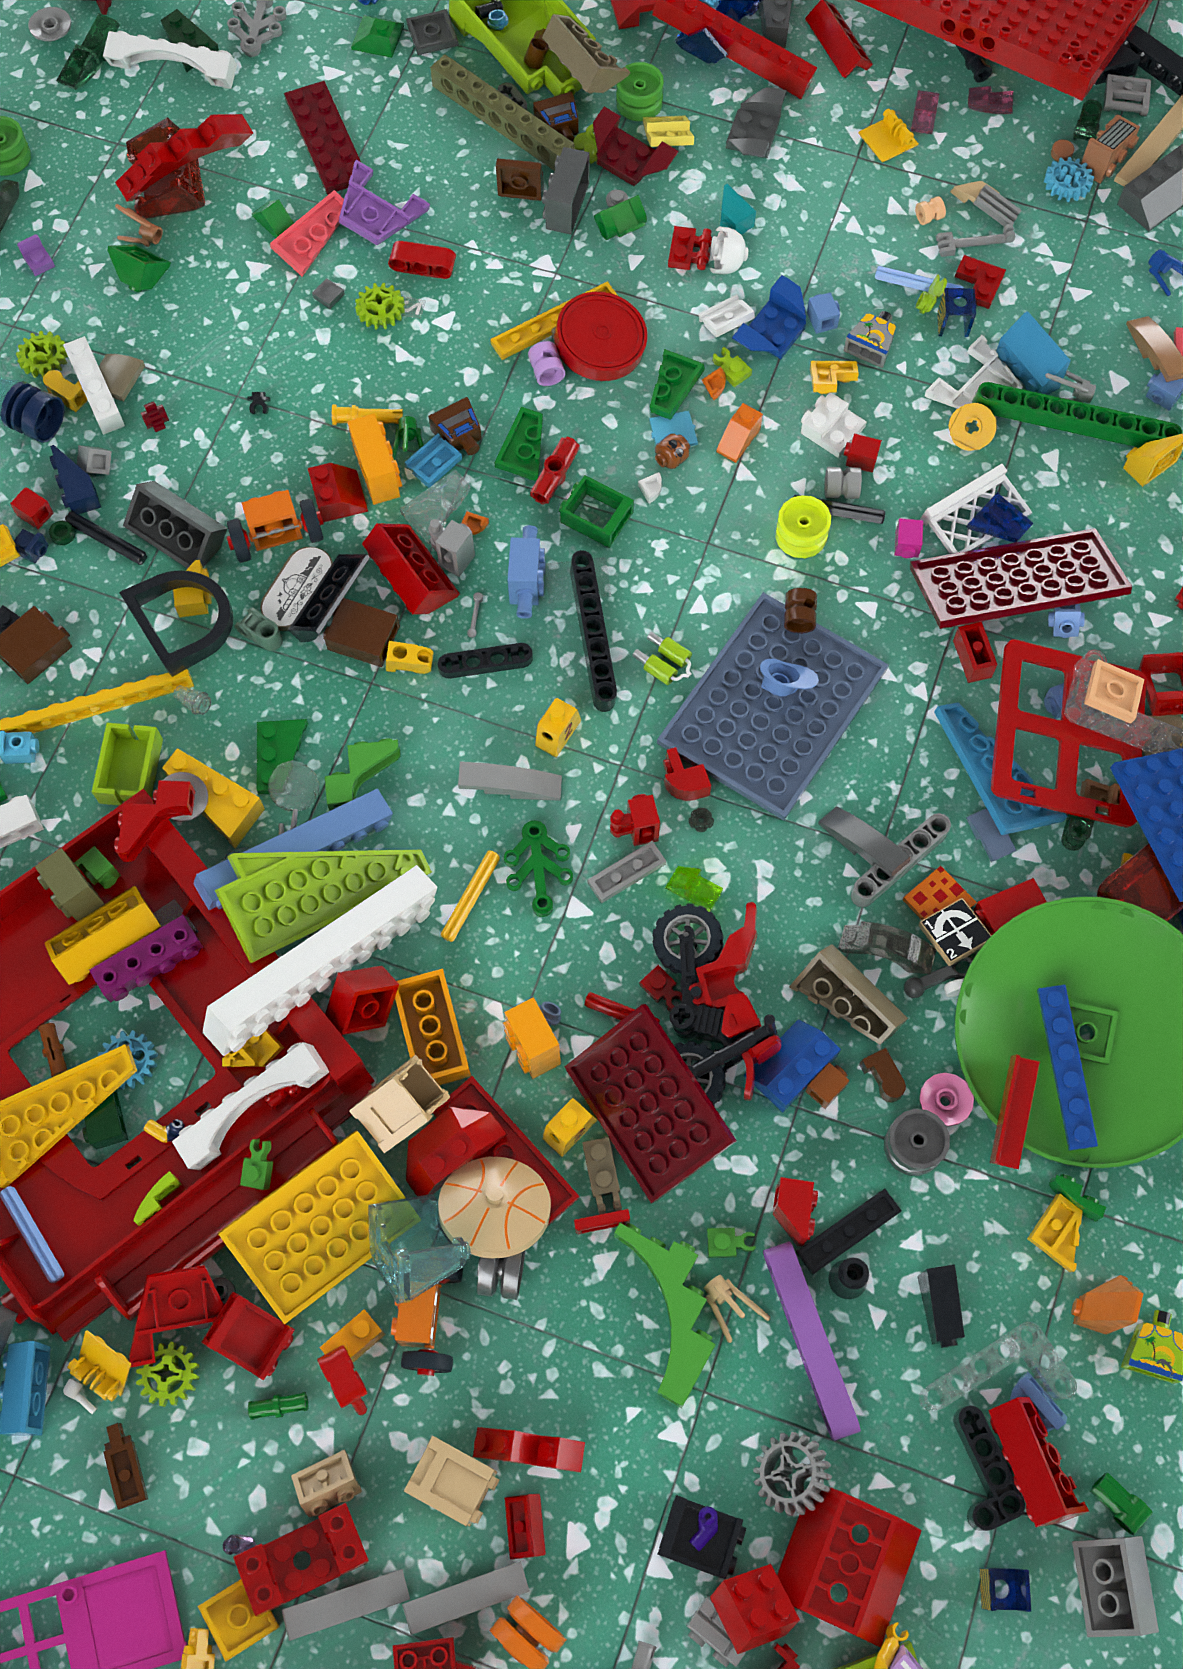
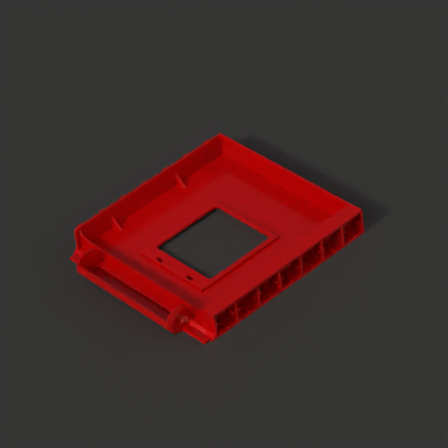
M143 788L124 803L153 804V800ZM122 803L61 848L75 863L95 846L119 872L121 876L117 879L116 883L112 887L105 889L99 882L94 885L79 869L104 904L136 886L161 927L184 915L204 947L199 950L195 957L188 960L183 959L176 964L173 970L156 975L149 983L215 1070V1075L212 1079L156 1121L164 1127L171 1122L173 1123V1120L179 1119L183 1121L185 1128L201 1120V1115L198 1116L196 1113L203 1111L208 1107V1104L211 1107L207 1110L217 1108L223 1103L222 1099L232 1092H238L244 1087L245 1081L253 1076H259L266 1070L265 1067H223L222 1058L225 1056L203 1034L207 1006L276 961L279 956L273 952L255 962H249L224 909L215 907L208 910L193 883L196 874L208 868L169 819L161 824L134 861L123 862L114 849L115 838L119 837L120 834L118 816L120 812H123L124 803ZM35 866L0 891V1101L32 1087L11 1058L10 1050L36 1031L38 1027L48 1022L97 985L91 972H89L84 980L69 985L51 961L45 942L78 921L73 916L67 918L62 910H59L50 898L54 893L50 888L45 890L37 879L40 873ZM312 997L303 1006H295L289 1010V1014L279 1022L275 1020L268 1025L267 1029L284 1046L281 1052L270 1062L284 1057L288 1054L287 1050L294 1044L304 1042L314 1046L330 1072L309 1088L301 1086V1092L297 1096H288L274 1110L265 1101L273 1092L253 1103L238 1117L226 1133L219 1148L221 1155L201 1170L188 1169L172 1141L163 1143L145 1131L129 1141L100 1165L92 1167L68 1134H66L9 1185L18 1192L64 1272V1277L58 1282L50 1283L0 1198V1276L10 1289L0 1297V1301L4 1307L18 1313L15 1320L18 1324H22L30 1317L33 1321L45 1326L52 1335L58 1332L63 1341L67 1342L111 1306H114L126 1319L132 1321L139 1313L147 1275L201 1266L226 1246L218 1235L219 1231L340 1142L332 1131L353 1116L349 1110L369 1093L368 1091L372 1088L371 1084L375 1081L367 1071L361 1058ZM252 1139H260V1150L262 1149L263 1141H271V1150L266 1160L273 1161L270 1189L267 1190L240 1185L244 1158L251 1157L252 1155L250 1151ZM139 1157H141L142 1160L138 1162L135 1166H133L131 1169L127 1168V1166L133 1165L135 1162L139 1160ZM170 1171L182 1185L160 1202L163 1206L161 1210L138 1226L134 1222V1217L139 1206L152 1187Z

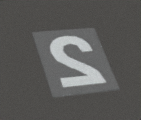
M401 296L404 298L405 313L401 315L421 319L426 300Z

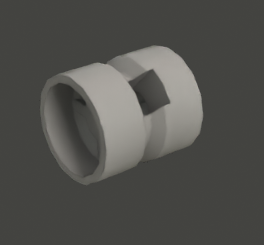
M827 467L824 487L825 498H839L841 495H844L846 499H859L862 482L861 468L847 467L845 471H842L840 467Z

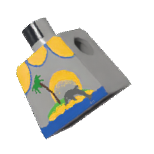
M886 311L880 312L878 317L870 313L866 314L847 335L844 352L883 368L896 329L895 324L890 323L892 315Z

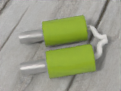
M650 632L647 639L659 646L658 652L681 668L688 664L686 667L687 674H681L676 677L678 670L654 654L648 657L636 649L632 655L645 664L643 670L667 686L673 680L678 681L683 677L689 678L692 674L689 671L692 652L670 637L662 639L655 633Z

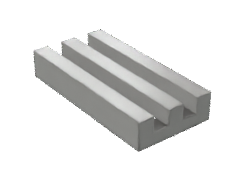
M987 184L981 189L973 203L1003 226L1007 224L1013 225L1018 217L1017 215L1021 212V209Z

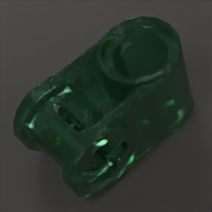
M1090 99L1084 102L1072 140L1081 139L1089 141L1091 138L1096 140L1102 112V105L1099 101Z
M1066 814L1068 817L1065 819L1061 842L1066 849L1077 851L1090 838L1095 820Z

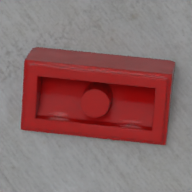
M540 1494L505 1497L510 1560L544 1556L546 1551Z

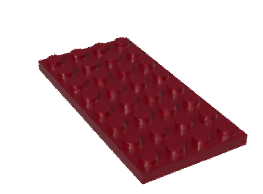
M1096 528L910 561V570L939 629L1129 595L1132 591V585Z

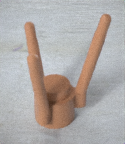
M119 204L115 205V208L141 224L139 235L142 236V239L119 235L117 236L118 240L139 243L147 247L151 243L155 245L159 243L163 234L161 227L152 224L130 208H124Z

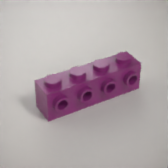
M182 915L91 968L89 971L103 995L111 1003L112 1001L124 999L128 996L129 991L136 987L146 986L156 975L173 970L176 964L183 959L188 960L195 957L199 950L204 947L185 916Z

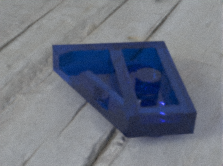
M997 492L966 527L976 532L1015 543L1033 525V522Z

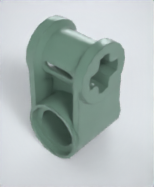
M250 607L245 618L240 623L237 622L234 625L235 629L242 636L252 640L265 650L274 651L282 645L283 639L277 624L255 608Z

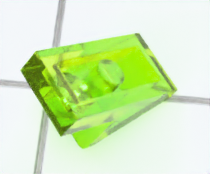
M678 866L665 889L697 906L705 907L708 912L712 911L723 892V888L701 877L702 870L699 868Z

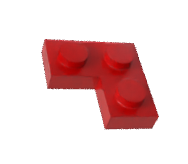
M964 255L956 271L955 278L975 284L968 302L971 303L975 291L976 305L989 309L1003 280L1006 269Z

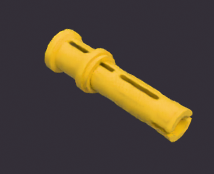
M332 404V425L347 423V421L374 413L378 422L398 424V420L403 417V409H364L356 405L337 407L336 404Z

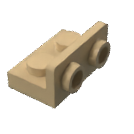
M345 1449L291 1475L300 1506L308 1517L321 1515L329 1508L341 1502H348L355 1495L362 1492Z

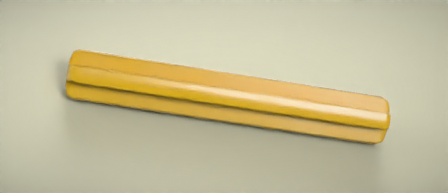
M489 850L485 854L441 932V937L449 942L455 940L500 860L496 852Z

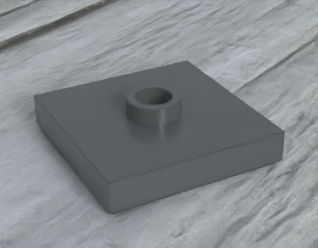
M447 9L406 19L417 55L459 46Z

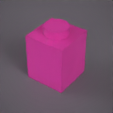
M899 518L895 532L894 556H902L903 558L919 557L923 540V520Z

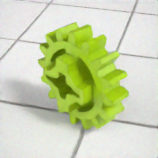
M373 283L372 289L366 286L365 293H358L359 298L355 299L356 314L359 316L360 322H366V327H370L373 324L375 330L379 328V325L387 329V324L389 323L395 326V319L401 321V314L405 313L404 298L401 297L400 290H394L393 285L386 288L385 283H382L381 287Z
M40 331L38 336L31 333V339L23 338L25 344L18 345L19 352H16L17 361L21 369H24L27 375L31 373L33 378H36L38 374H41L43 378L51 370L62 371L60 365H67L66 357L68 355L63 346L65 342L61 340L59 335L53 336L51 331L47 335Z
M170 1342L167 1349L163 1343H159L158 1351L154 1350L155 1362L161 1357L162 1361L155 1367H153L154 1363L144 1365L143 1368L136 1369V1373L142 1375V1379L136 1381V1385L145 1387L140 1394L142 1396L151 1394L148 1402L154 1404L159 1399V1406L166 1407L169 1400L171 1405L176 1406L178 1404V1397L187 1400L186 1391L196 1390L191 1383L192 1380H199L200 1376L194 1374L193 1370L200 1366L198 1363H191V1360L195 1357L194 1353L190 1352L185 1355L187 1347L181 1345L177 1349L176 1343ZM177 1356L183 1361L186 1370H182L178 1366L179 1359H177ZM170 1370L173 1371V1373L179 1375H173L172 1377H167L166 1379L163 1376L158 1375L157 1373L168 1372ZM150 1378L157 1382L158 1392L153 1388ZM183 1382L180 1388L173 1392L174 1387Z

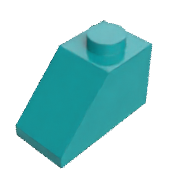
M726 184L723 190L720 226L734 229L742 235L755 226L756 210L730 185Z

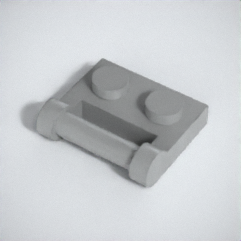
M1108 74L1103 111L1109 112L1111 109L1147 116L1150 104L1151 80ZM1113 98L1141 102V104L1113 100Z

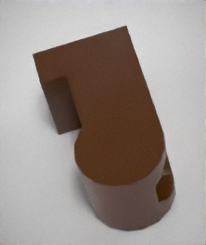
M884 1048L862 1059L859 1066L864 1074L871 1071L880 1086L879 1093L882 1099L891 1103L897 1102L904 1094L906 1084L887 1049Z

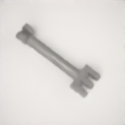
M1007 224L1004 226L1003 234L953 239L952 232L937 234L936 240L938 242V249H940V256L946 257L955 256L956 248L1011 243L1015 240L1016 236L1013 231V225Z

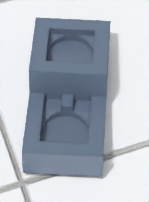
M987 808L966 817L976 840H981L991 862L1016 851L1009 835H1001Z

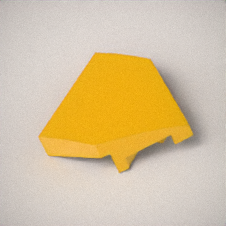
M266 1029L260 1036H252L246 1040L245 1045L237 1052L231 1051L222 1058V1066L265 1067L281 1052L284 1046Z

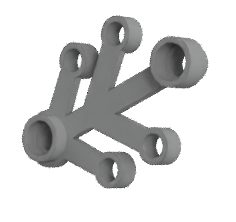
M256 0L257 6L253 19L245 11L242 2L238 1L232 4L234 16L242 20L250 29V33L248 36L241 29L238 18H230L227 21L230 32L235 33L241 40V50L248 57L259 55L263 43L274 37H279L283 33L281 24L278 22L285 20L287 17L283 6H276L273 9V14L263 19L265 9L273 5V0ZM269 27V31L259 35L260 31Z

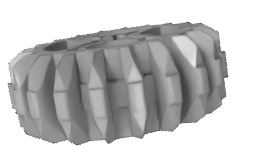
M791 1432L790 1437H788L787 1434L781 1433L779 1441L776 1438H770L771 1448L765 1445L761 1446L762 1451L765 1453L764 1457H755L761 1463L760 1467L753 1469L754 1473L760 1475L754 1481V1484L763 1486L758 1492L759 1496L767 1497L765 1504L769 1507L775 1505V1511L778 1513H782L785 1510L786 1515L793 1516L796 1510L799 1515H804L805 1506L813 1511L815 1509L814 1499L820 1503L824 1501L823 1497L819 1494L821 1490L825 1492L830 1491L829 1487L824 1485V1480L832 1479V1475L824 1472V1470L831 1467L830 1462L822 1461L827 1455L826 1452L818 1450L819 1443L814 1440L810 1442V1437L805 1434L799 1437L798 1433ZM793 1450H802L809 1458L811 1464H799L797 1457L793 1455ZM781 1458L780 1466L774 1470L776 1462ZM792 1468L798 1470L796 1471V1473L792 1474V1479L787 1477L789 1476V1474L793 1473ZM811 1477L809 1486L804 1491L805 1480ZM774 1483H785L787 1490L791 1492L792 1498H784L777 1491Z

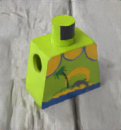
M1154 1310L1152 1324L1143 1322L1136 1326L1121 1368L1173 1384L1183 1382V1334L1169 1330L1172 1314L1161 1310Z

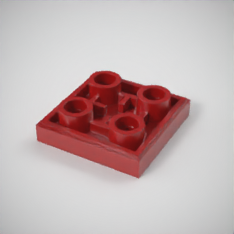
M454 1637L393 1645L394 1669H457Z

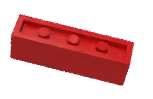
M820 0L805 19L842 77L846 78L856 66L868 70L873 63L835 5L826 0Z
M1017 1054L1012 1055L1010 1058L990 1159L992 1164L1019 1170L1040 1064L1039 1061L1022 1058Z

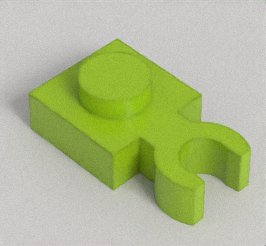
M722 348L721 354L724 357H718L717 354H713V363L716 366L722 367L726 380L733 387H736L752 376V369L738 355L731 358L730 351L727 348Z

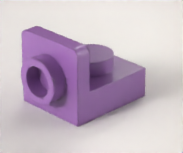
M37 234L17 244L23 259L35 276L55 267L53 260L43 247Z

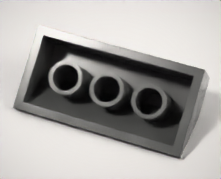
M1183 144L1125 185L1117 205L1148 232L1183 207Z
M156 481L136 484L123 523L125 528L186 568L195 560H200L204 568L220 550L228 529Z

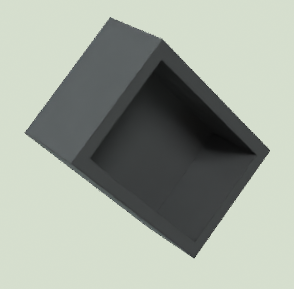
M563 147L561 155H557L555 172H551L548 181L549 188L544 190L542 196V204H545L543 219H546V229L572 234L590 184L589 152Z

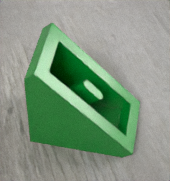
M279 199L267 202L252 213V217L275 238L294 224Z

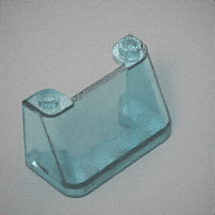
M433 1194L368 1205L371 1257L397 1304L412 1301L465 1266L467 1259H470L469 1243L464 1241L461 1236L455 1237L452 1243L444 1233L439 1221L438 1201Z

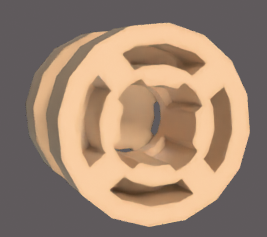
M939 196L931 198L929 202H919L915 207L916 216L921 225L929 224L933 219H943L946 215L944 202Z

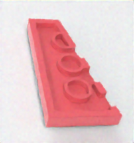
M335 190L332 191L270 243L271 249L300 276L303 277L340 225L339 216L344 198Z

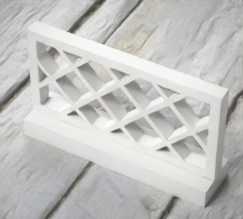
M1000 464L929 507L920 518L925 526L930 525L950 554L959 553L953 546V538L966 541L965 548L960 552L974 550L1031 515L1032 511L1005 475L1007 469L1003 464ZM1003 484L1008 491L1007 497L995 495V489L998 485ZM977 498L990 499L988 509L976 506ZM994 500L1006 503L1004 512L992 510ZM1010 504L1018 505L1023 513L1018 516L1009 514ZM960 508L971 510L969 520L957 517ZM975 511L987 514L986 524L973 521ZM991 515L1003 518L1002 526L990 525ZM941 520L951 521V531L942 530L937 522ZM956 523L968 525L967 535L954 533ZM972 527L985 529L983 538L971 537Z

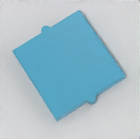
M689 411L675 413L671 420L661 416L649 418L652 429L651 437L655 440L656 445L672 433L685 437L690 446L698 445L695 434L696 426L692 424Z

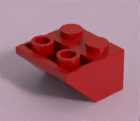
M780 1177L775 1188L773 1216L796 1246L802 1247L814 1234L815 1219L810 1217L811 1212L817 1206L818 1191L813 1190L814 1182Z

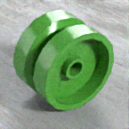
M634 62L626 65L625 67L630 71L629 76L616 84V107L625 118L633 121H643V117H655L660 113L663 106L664 80L662 73L654 65L645 62Z
M0 116V175H13L22 171L28 165L31 159V150L19 123L13 118Z

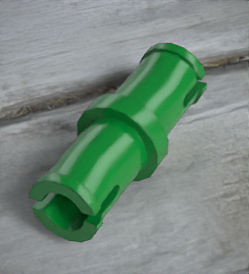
M306 1392L288 1396L276 1394L270 1399L248 1402L250 1420L269 1416L280 1418L286 1413L308 1411L309 1409Z

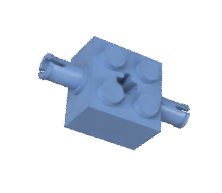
M531 525L523 527L522 538L511 537L507 580L510 604L518 605L516 614L519 618L523 619L532 617V605H539V596H544L545 548L540 547V539L537 538L538 529Z

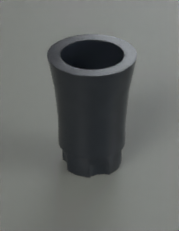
M848 1258L839 1261L833 1265L829 1272L828 1281L830 1288L840 1298L855 1299L866 1289L869 1269L866 1263L859 1258ZM847 1272L855 1274V1281L848 1277Z

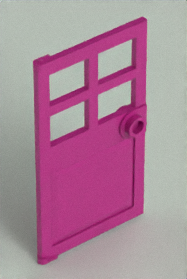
M166 1550L0 1601V1612L18 1607L25 1646L0 1653V1663L27 1655L29 1668L41 1669L38 1652L66 1643L71 1669H154L182 1660L184 1646L188 1645L184 1637ZM56 1595L64 1634L36 1642L29 1603Z

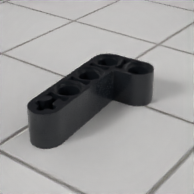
M971 1405L960 1408L954 1414V1426L988 1498L975 1503L969 1508L967 1512L968 1523L978 1531L993 1530L1023 1514L1025 1510L1024 1498L1015 1486L1014 1477L982 1411L976 1406ZM972 1415L974 1421L971 1422V1425H965L963 1419ZM981 1430L982 1434L970 1438L969 1434ZM979 1439L985 1441L988 1445V1453L985 1456H981L976 1451V1443ZM992 1468L998 1469L1001 1473L1002 1478L998 1485L992 1483L989 1478V1472ZM1006 1496L1011 1497L1015 1502V1509L1011 1514L1003 1508V1500ZM980 1508L985 1509L989 1514V1521L985 1526L977 1521L976 1515Z

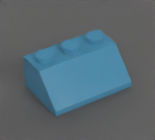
M1028 311L1000 338L996 350L999 359L1007 364L1014 376L1019 378L1025 385L1026 390L1046 395L1056 391L1061 386V383L1046 378V373L1064 379L1071 361Z
M36 1341L8 1345V1351L4 1353L3 1368L6 1369L5 1381H2L0 1386V1398L3 1399L2 1411H0L1 1435H42L50 1346Z

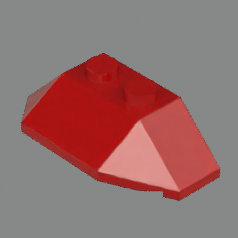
M450 1107L408 1141L406 1181L419 1200L424 1202L443 1186L447 1178L454 1171L468 1162L478 1159L508 1134L492 1112Z

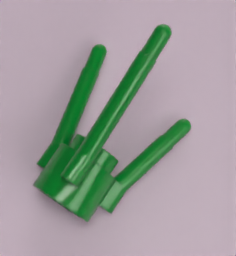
M403 416L398 420V429L395 430V440L392 448L394 460L400 438L403 440L404 452L408 449V441L413 440L415 437L419 449L424 446L421 429L417 428V421L414 417Z

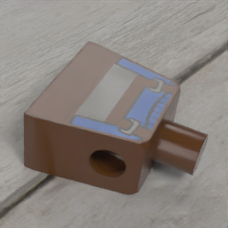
M572 92L533 102L534 116L570 141H574V136L579 133V120Z
M468 397L428 416L430 430L435 435L439 434L444 441L449 442L456 450L465 449L468 455H474L479 451L480 447L477 442L481 440V428Z

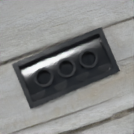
M338 554L288 631L300 642L315 640L370 557L367 554Z

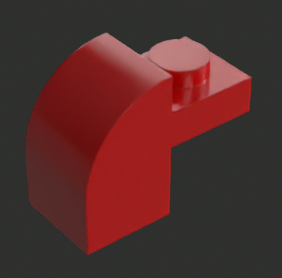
M674 747L666 750V759L663 760L666 772L664 777L666 790L673 797L684 801H693L710 796L711 783L704 764L684 769L677 748Z

